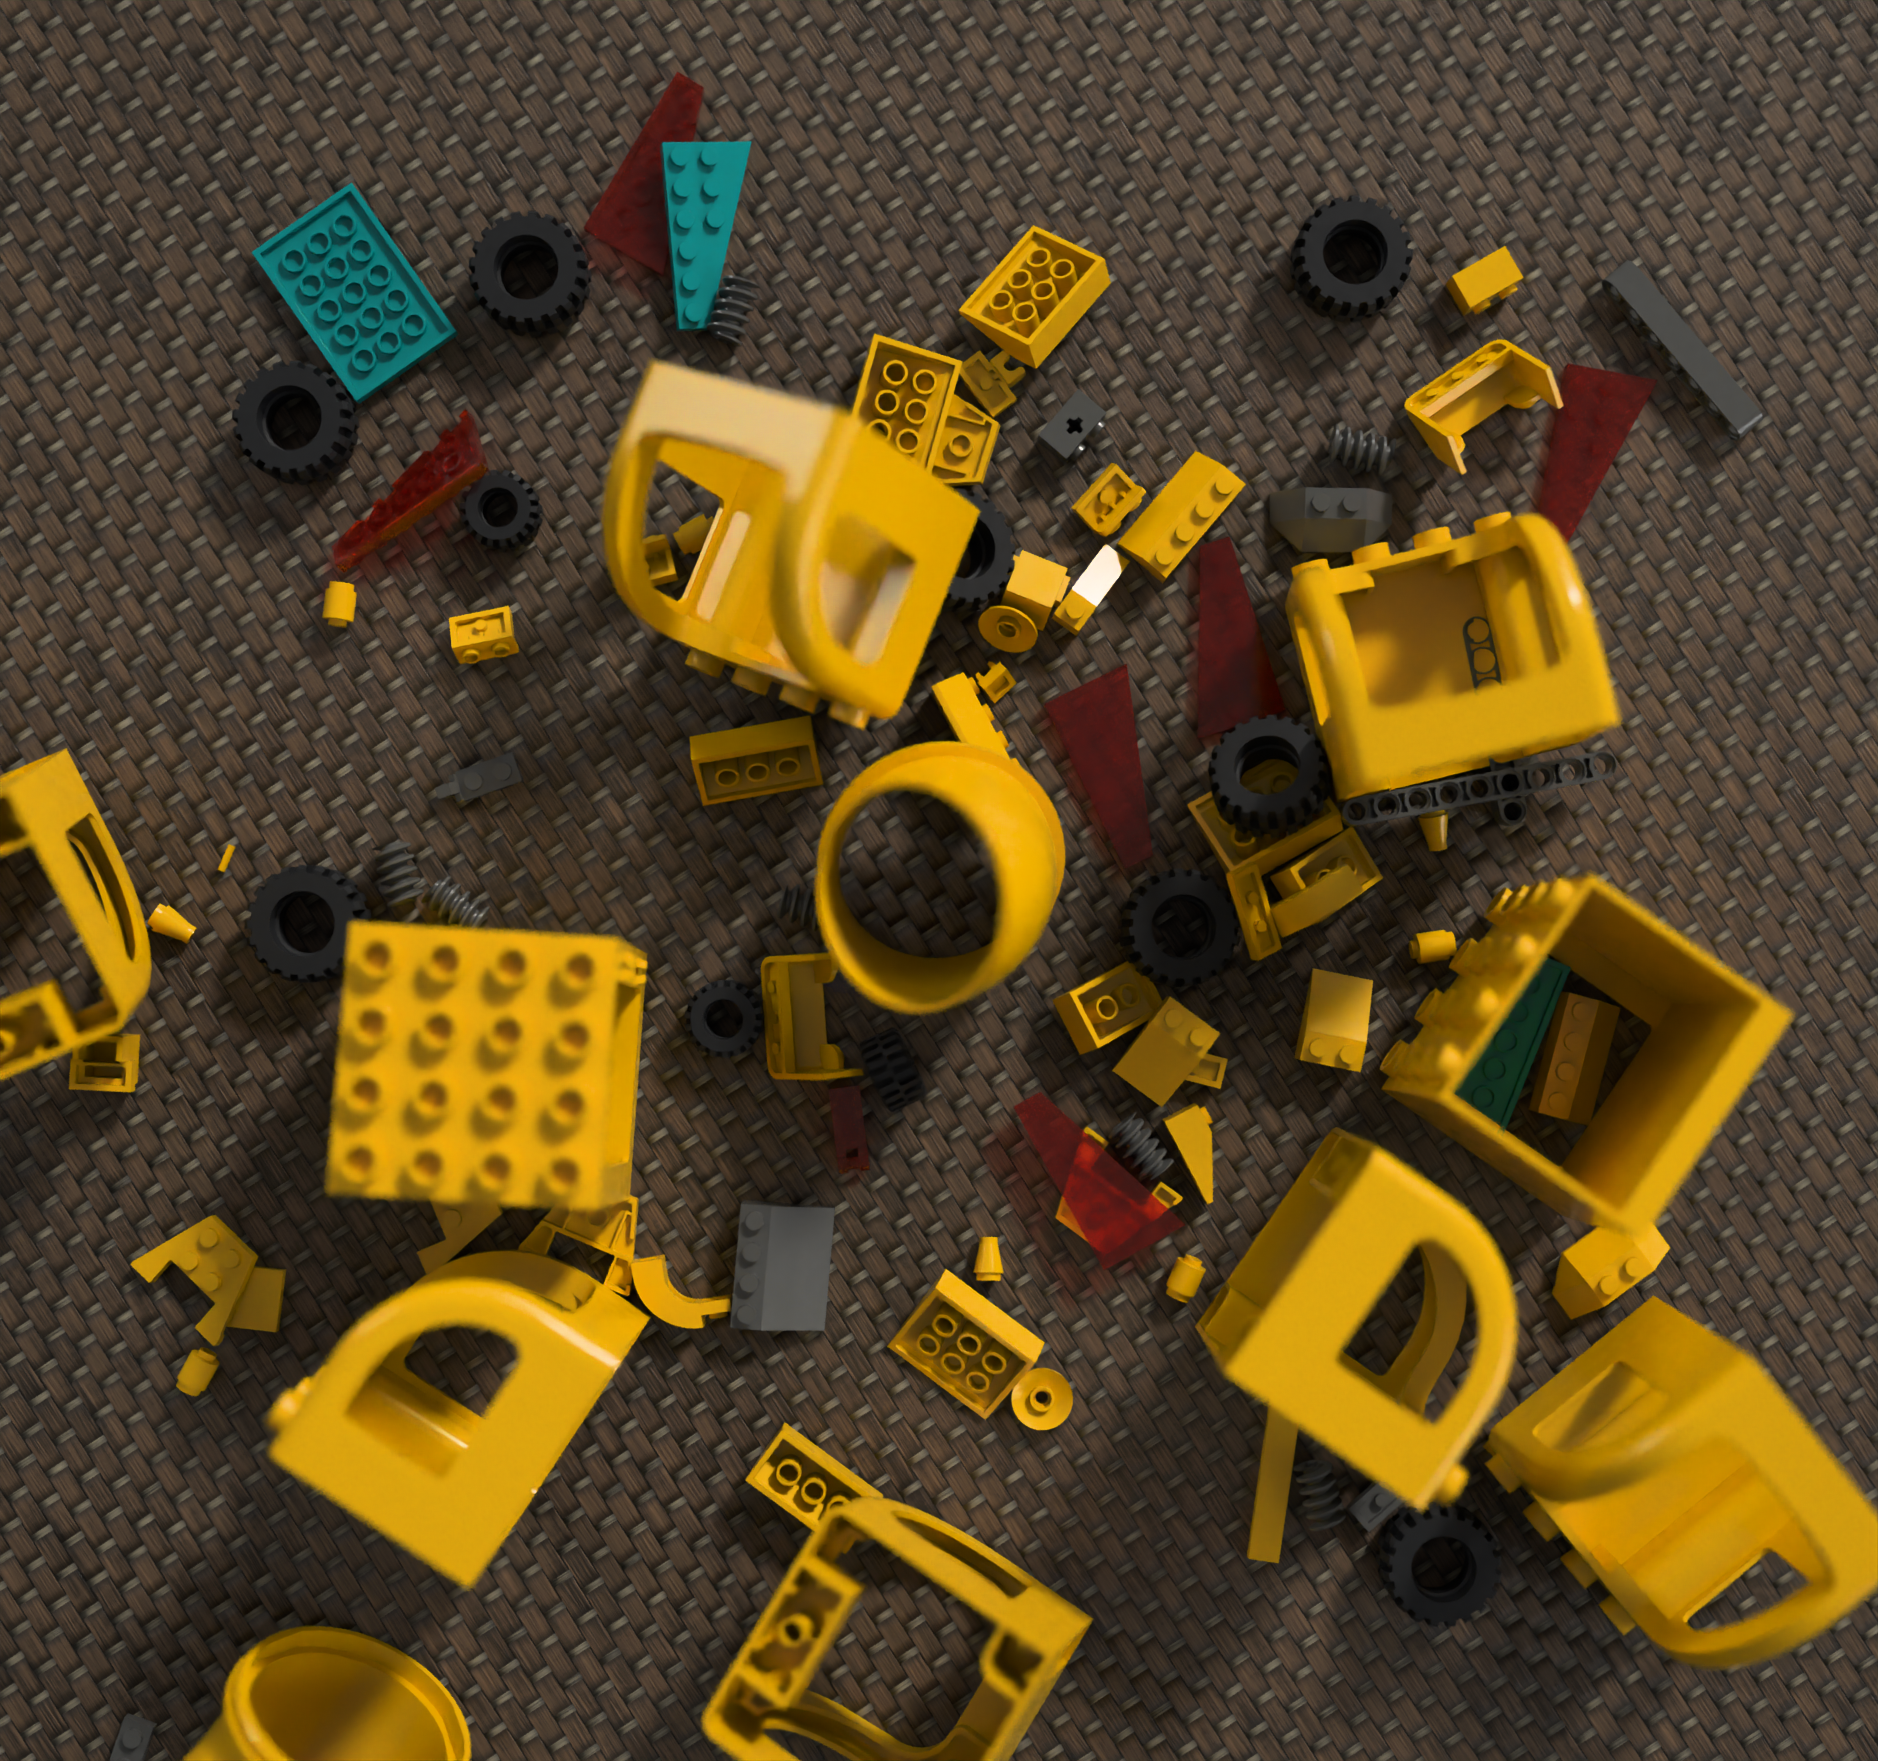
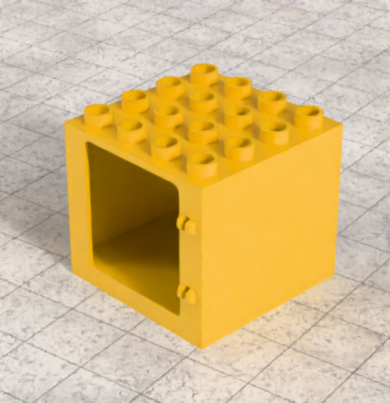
M1592 874L1569 879L1556 877L1552 882L1548 883L1539 880L1533 886L1520 884L1513 892L1504 887L1493 898L1483 917L1493 923L1488 933L1479 942L1472 938L1466 940L1452 958L1449 968L1459 975L1445 993L1434 989L1418 1008L1414 1019L1424 1026L1415 1040L1410 1044H1407L1402 1039L1399 1040L1385 1056L1380 1065V1070L1387 1074L1389 1078L1381 1089L1560 1215L1642 1240L1793 1014ZM1545 954H1548L1559 963L1571 967L1570 970L1651 1027L1650 1035L1565 1161L1559 1166L1507 1130H1505V1133L1500 1131V1125L1452 1093Z
M350 922L327 1193L601 1209L630 1199L644 994L647 980L646 969L648 967L647 953L618 938Z

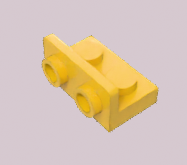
M509 606L449 618L451 646L460 664H473L480 660L495 657L502 658L519 652V646L514 637L512 612Z

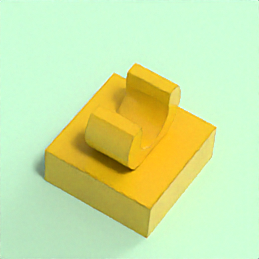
M989 661L987 665L991 670L984 677L979 672L975 676L978 680V685L995 704L1016 684V681L1000 662L996 665Z

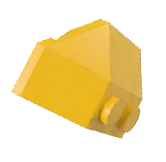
M1653 1224L1642 1240L1597 1226L1561 1253L1552 1295L1571 1320L1605 1307L1652 1273L1670 1247Z

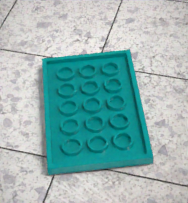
M352 182L252 251L256 260L358 404L459 335Z

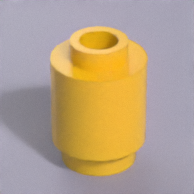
M703 513L679 526V531L673 533L684 555L690 552L695 554L702 550L714 520L712 516L706 518Z
M329 582V588L325 589L322 615L323 619L328 620V625L346 628L347 622H354L357 593L354 592L355 585L345 582Z
M1443 929L1414 934L1413 940L1409 941L1411 958L1416 959L1418 964L1449 960L1450 956H1455L1457 953L1453 932H1445Z
M1185 1254L1184 1258L1177 1257L1166 1283L1168 1286L1166 1294L1178 1301L1188 1303L1190 1298L1195 1296L1206 1271L1201 1266L1202 1261L1188 1254Z
M201 1347L199 1350H192L177 1376L179 1380L176 1384L177 1388L191 1396H199L201 1391H205L220 1365V1362L216 1359L217 1354L204 1347Z

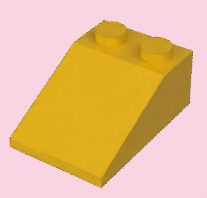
M1348 827L1270 876L1283 899L1311 885L1334 868L1345 864L1349 865L1364 891L1383 879L1353 827ZM1355 896L1354 898H1352L1351 900H1349L1348 902H1346L1345 904H1343L1342 906H1340V907L1337 908L1336 910L1332 911L1331 913L1327 914L1326 916L1322 917L1321 919L1315 921L1314 923H1312V924H1310V925H1308V926H1306V927H1309V926H1312V925H1314V924H1317V923H1320V922L1324 921L1326 918H1328V917L1331 916L1333 913H1335L1336 911H1338L1340 908H1342L1343 906H1345L1346 904H1348L1350 901H1352L1353 899H1355L1357 896Z
M1126 961L1052 1000L1080 1055L1098 1049L1148 1021L1162 1003V999L1153 982L1150 981V978L1141 976L1135 971L1136 967L1133 963Z
M1312 968L1294 1058L1361 1072L1367 1043L1373 980Z
M1166 996L1112 1071L1163 1107L1202 1060L1220 1033L1175 999Z

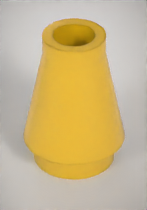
M1445 810L1418 816L1429 851L1447 849L1449 813L1445 812Z
M161 903L156 907L147 922V925L153 928L152 931L181 940L186 944L189 943L197 930L196 927L191 925L170 905L166 907Z
M979 1237V1247L973 1273H976V1281H1001V1273L1004 1272L998 1247V1237Z

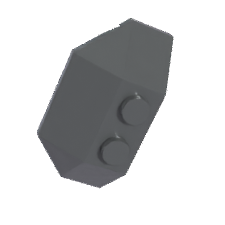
M1316 487L1269 493V525L1277 530L1301 553L1351 554L1356 549L1371 545L1392 525V494L1368 488Z

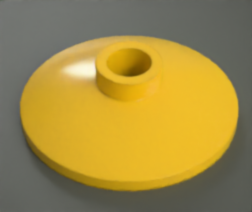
M992 606L985 609L978 620V627L982 636L991 645L1000 650L1020 653L1028 651L1036 643L1038 632L1035 624L1026 614L1015 608Z
M1035 1368L1029 1370L1013 1388L1011 1402L1015 1415L1024 1425L1036 1430H1049L1059 1426L1066 1420L1072 1409L1073 1394L1068 1381L1059 1372L1049 1368ZM1038 1392H1045L1047 1399L1040 1402L1036 1399V1395Z

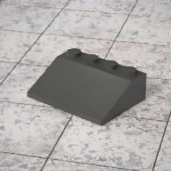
M745 1199L742 1201L730 1328L761 1331L825 1330L835 1207Z

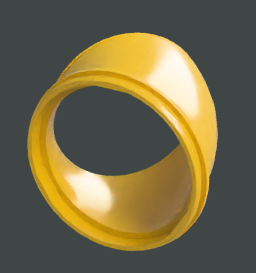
M930 742L910 746L891 753L866 768L846 787L835 802L826 819L818 845L815 900L818 921L827 948L839 969L853 986L874 1002L901 1012L926 1013L941 1010L967 1001L993 988L1004 980L1028 957L1040 939L1058 897L1064 875L1065 843L1062 827L1051 800L1040 784L1024 768L1008 757L978 745L961 742ZM894 789H918L930 792L948 801L971 821L989 850L997 874L1000 893V917L995 941L963 955L946 958H924L901 953L887 947L871 936L858 923L851 913L842 892L839 872L840 855L843 843L853 822L872 801Z
M303 1626L280 1631L256 1644L239 1660L225 1686L223 1713L203 1738L183 1758V1761H470L471 1744L466 1721L456 1701L442 1683L416 1660L397 1648L362 1633L335 1627Z

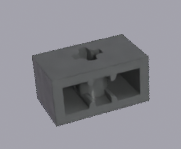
M1078 389L1041 431L1037 442L1064 465L1070 458L1075 462L1086 449L1083 443L1091 435L1093 438H1096L1106 426L1103 422L1106 412ZM1078 424L1080 426L1079 431L1070 434L1068 432L1069 425L1073 427Z

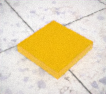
M254 1266L244 1292L240 1293L234 1307L235 1313L232 1320L228 1321L226 1327L268 1332L279 1331L286 1269Z

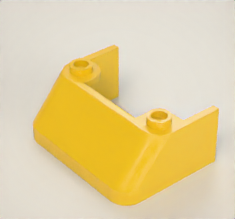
M1499 339L1489 342L1411 395L1405 401L1404 407L1408 417L1434 455L1453 470L1463 475L1467 471L1460 455L1465 448L1461 435L1506 404L1514 408L1527 409L1542 398L1558 409L1564 405L1551 367L1509 341Z
M830 952L769 956L762 961L761 984L767 1066L769 1073L774 1079L829 1080L863 1075V1069H844V1055L840 1048L835 1044H827L823 983L832 982L838 971V966Z

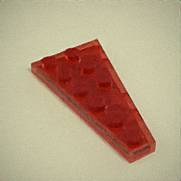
M679 72L674 76L583 227L585 232L661 277H664L669 255V241L660 144L662 142H694L705 93L703 86Z
M1569 363L1565 365L1560 389V396L1564 406L1556 410L1537 514L1546 519L1555 528L1565 546L1568 544L1658 380Z
M467 409L459 415L462 421L451 432L447 428L439 436L441 441L432 452L424 451L391 485L395 490L384 501L380 497L372 505L374 510L365 521L357 520L332 546L335 565L343 573L351 567L360 564L364 558L377 549L383 548L388 541L401 532L407 531L415 522L425 515L431 514L442 503L455 497L462 489L472 482L481 479L489 471L474 416Z
M1230 536L1201 545L1199 547L1197 739L1231 729L1239 722H1242L1243 725L1249 723V718L1258 716L1260 720L1266 718L1267 715H1276L1286 711Z
M1127 664L1044 704L1124 869L1153 855Z
M1038 1092L1013 1106L1104 1270L1185 1226L1176 1215L1044 1094Z

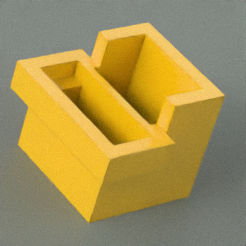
M1022 550L1019 557L1014 555L1012 559L1015 560L1014 569L1012 572L1007 573L1010 576V580L1006 585L1007 588L1000 606L1012 607L1023 612L1033 621L1038 630L1043 631L1052 607L1058 608L1060 606L1071 577L1065 575L1068 568Z
M110 1033L74 1048L72 1058H70L69 1089L135 1092V1084L138 1083L140 1035Z

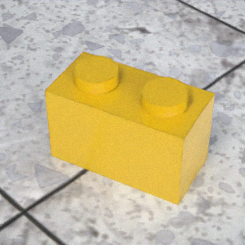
M1506 246L1454 274L1445 285L1463 316L1471 311L1476 315L1491 306L1490 300L1497 296H1500L1502 300L1518 290L1516 285L1524 277Z

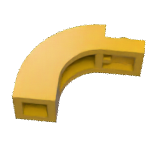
M1345 864L1334 868L1301 891L1269 905L1277 932L1282 938L1321 919L1364 891L1349 865Z
M665 1255L634 1259L631 1263L634 1284L641 1300L653 1314L669 1324L683 1328H703L706 1324L705 1315L709 1314L710 1319H717L728 1316V1311H732L733 1294L694 1299L679 1293L673 1287L668 1277Z

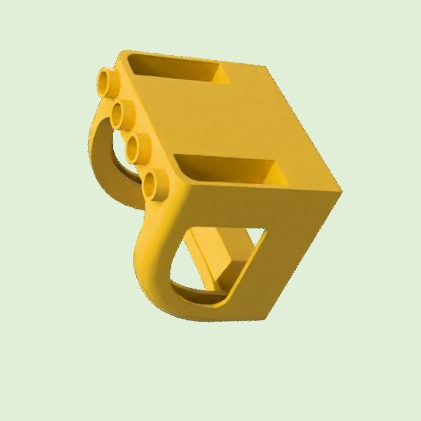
M650 361L609 466L603 496L602 537L608 569L623 602L640 621L653 630L691 649L685 665L715 678H720L724 665L735 668L736 670L731 682L763 696H766L771 682L783 685L778 699L811 713L815 712L819 699L833 703L828 716L864 730L869 716L886 720L893 717L899 711L980 510L860 420L847 413L657 361ZM657 460L719 499L718 511L685 592L679 601L668 597L654 588L645 560L644 516L649 486Z
M1503 512L1473 522L1476 533L1452 540L1449 527H1440L1414 535L1412 537L1414 550L1391 555L1388 543L1382 542L1352 551L1354 565L1329 569L1327 559H1318L1291 568L1293 581L1286 598L1285 609L1317 737L1321 741V747L1326 752L1330 778L1329 785L1334 804L1345 802L1355 797L1382 793L1490 766L1488 757H1491L1498 763H1504L1574 746L1620 723L1601 646L1583 586L1563 540L1546 519L1535 514H1521L1511 517L1510 512ZM1472 617H1482L1489 622L1502 685L1494 679H1484L1479 683L1475 692L1463 637V626ZM1474 619V622L1468 626L1467 632L1474 639V642H1481L1487 638L1489 627L1484 620ZM1489 640L1481 644H1470L1471 650L1473 651L1479 647H1490ZM1478 649L1474 652V668L1477 671L1488 672L1494 667L1495 657L1490 650ZM1493 670L1487 674H1476L1477 680L1479 681L1485 677H1496V672Z
M67 748L0 775V855L30 842L33 843L104 980L100 988L104 1000L75 1012L55 978L1 1000L0 1079L117 1031L142 1003L150 986L152 970L150 942L135 888L123 859ZM67 839L74 843L85 857L100 892L106 915Z
M1335 1127L1322 1141L1197 1322L1195 1328L1225 1374L1407 1501L1424 1510L1431 1498L1442 1505L1451 1502L1464 1483L1466 1472L1455 1465V1463L1489 1415L1507 1380L1513 1359L1516 1318L1508 1276L1492 1242L1479 1224L1451 1198L1376 1146ZM1416 1243L1424 1269L1425 1285L1422 1309L1411 1337L1385 1374L1377 1375L1340 1349L1411 1246ZM1468 1284L1479 1318L1477 1350L1464 1384L1440 1420L1433 1425L1425 1417V1405L1435 1382L1450 1360L1459 1340L1465 1316L1466 1289Z
M491 1250L457 1258L426 1274L404 1293L397 1295L369 1313L344 1337L326 1364L317 1371L312 1379L306 1377L294 1392L289 1390L282 1397L265 1424L279 1433L269 1452L280 1464L470 1588L527 1508L651 1316L585 1272L551 1256L522 1250ZM532 1293L539 1294L545 1298H548L562 1305L563 1310L555 1307L554 1305L550 1304L549 1302L543 1300L542 1298ZM448 1323L477 1324L497 1330L517 1343L520 1350L519 1364L483 1418L405 1366V1357L424 1329Z
M1654 1295L1505 1416L1490 1431L1489 1443L1496 1455L1488 1460L1485 1466L1509 1494L1519 1486L1525 1489L1534 1502L1525 1508L1522 1513L1546 1542L1560 1533L1572 1549L1560 1558L1570 1573L1584 1589L1588 1588L1596 1580L1600 1582L1609 1596L1598 1605L1623 1635H1626L1637 1625L1661 1651L1680 1663L1698 1668L1727 1669L1756 1663L1779 1655L1828 1628L1878 1588V1515L1765 1372L1749 1355ZM1768 1553H1776L1810 1581L1809 1584L1786 1600L1742 1622L1712 1630H1692L1687 1625V1620L1695 1612Z
M880 1497L857 1498L829 1510L821 1519L707 1708L703 1718L704 1729L712 1740L741 1761H798L763 1733V1729L769 1728L787 1730L803 1735L837 1751L852 1761H1009L1087 1632L1093 1618L1008 1559L947 1522L898 1501ZM852 1536L860 1542L879 1539L1001 1625L983 1656L984 1679L954 1729L950 1731L942 1742L930 1747L906 1745L842 1705L805 1689L866 1589L862 1583L835 1563Z

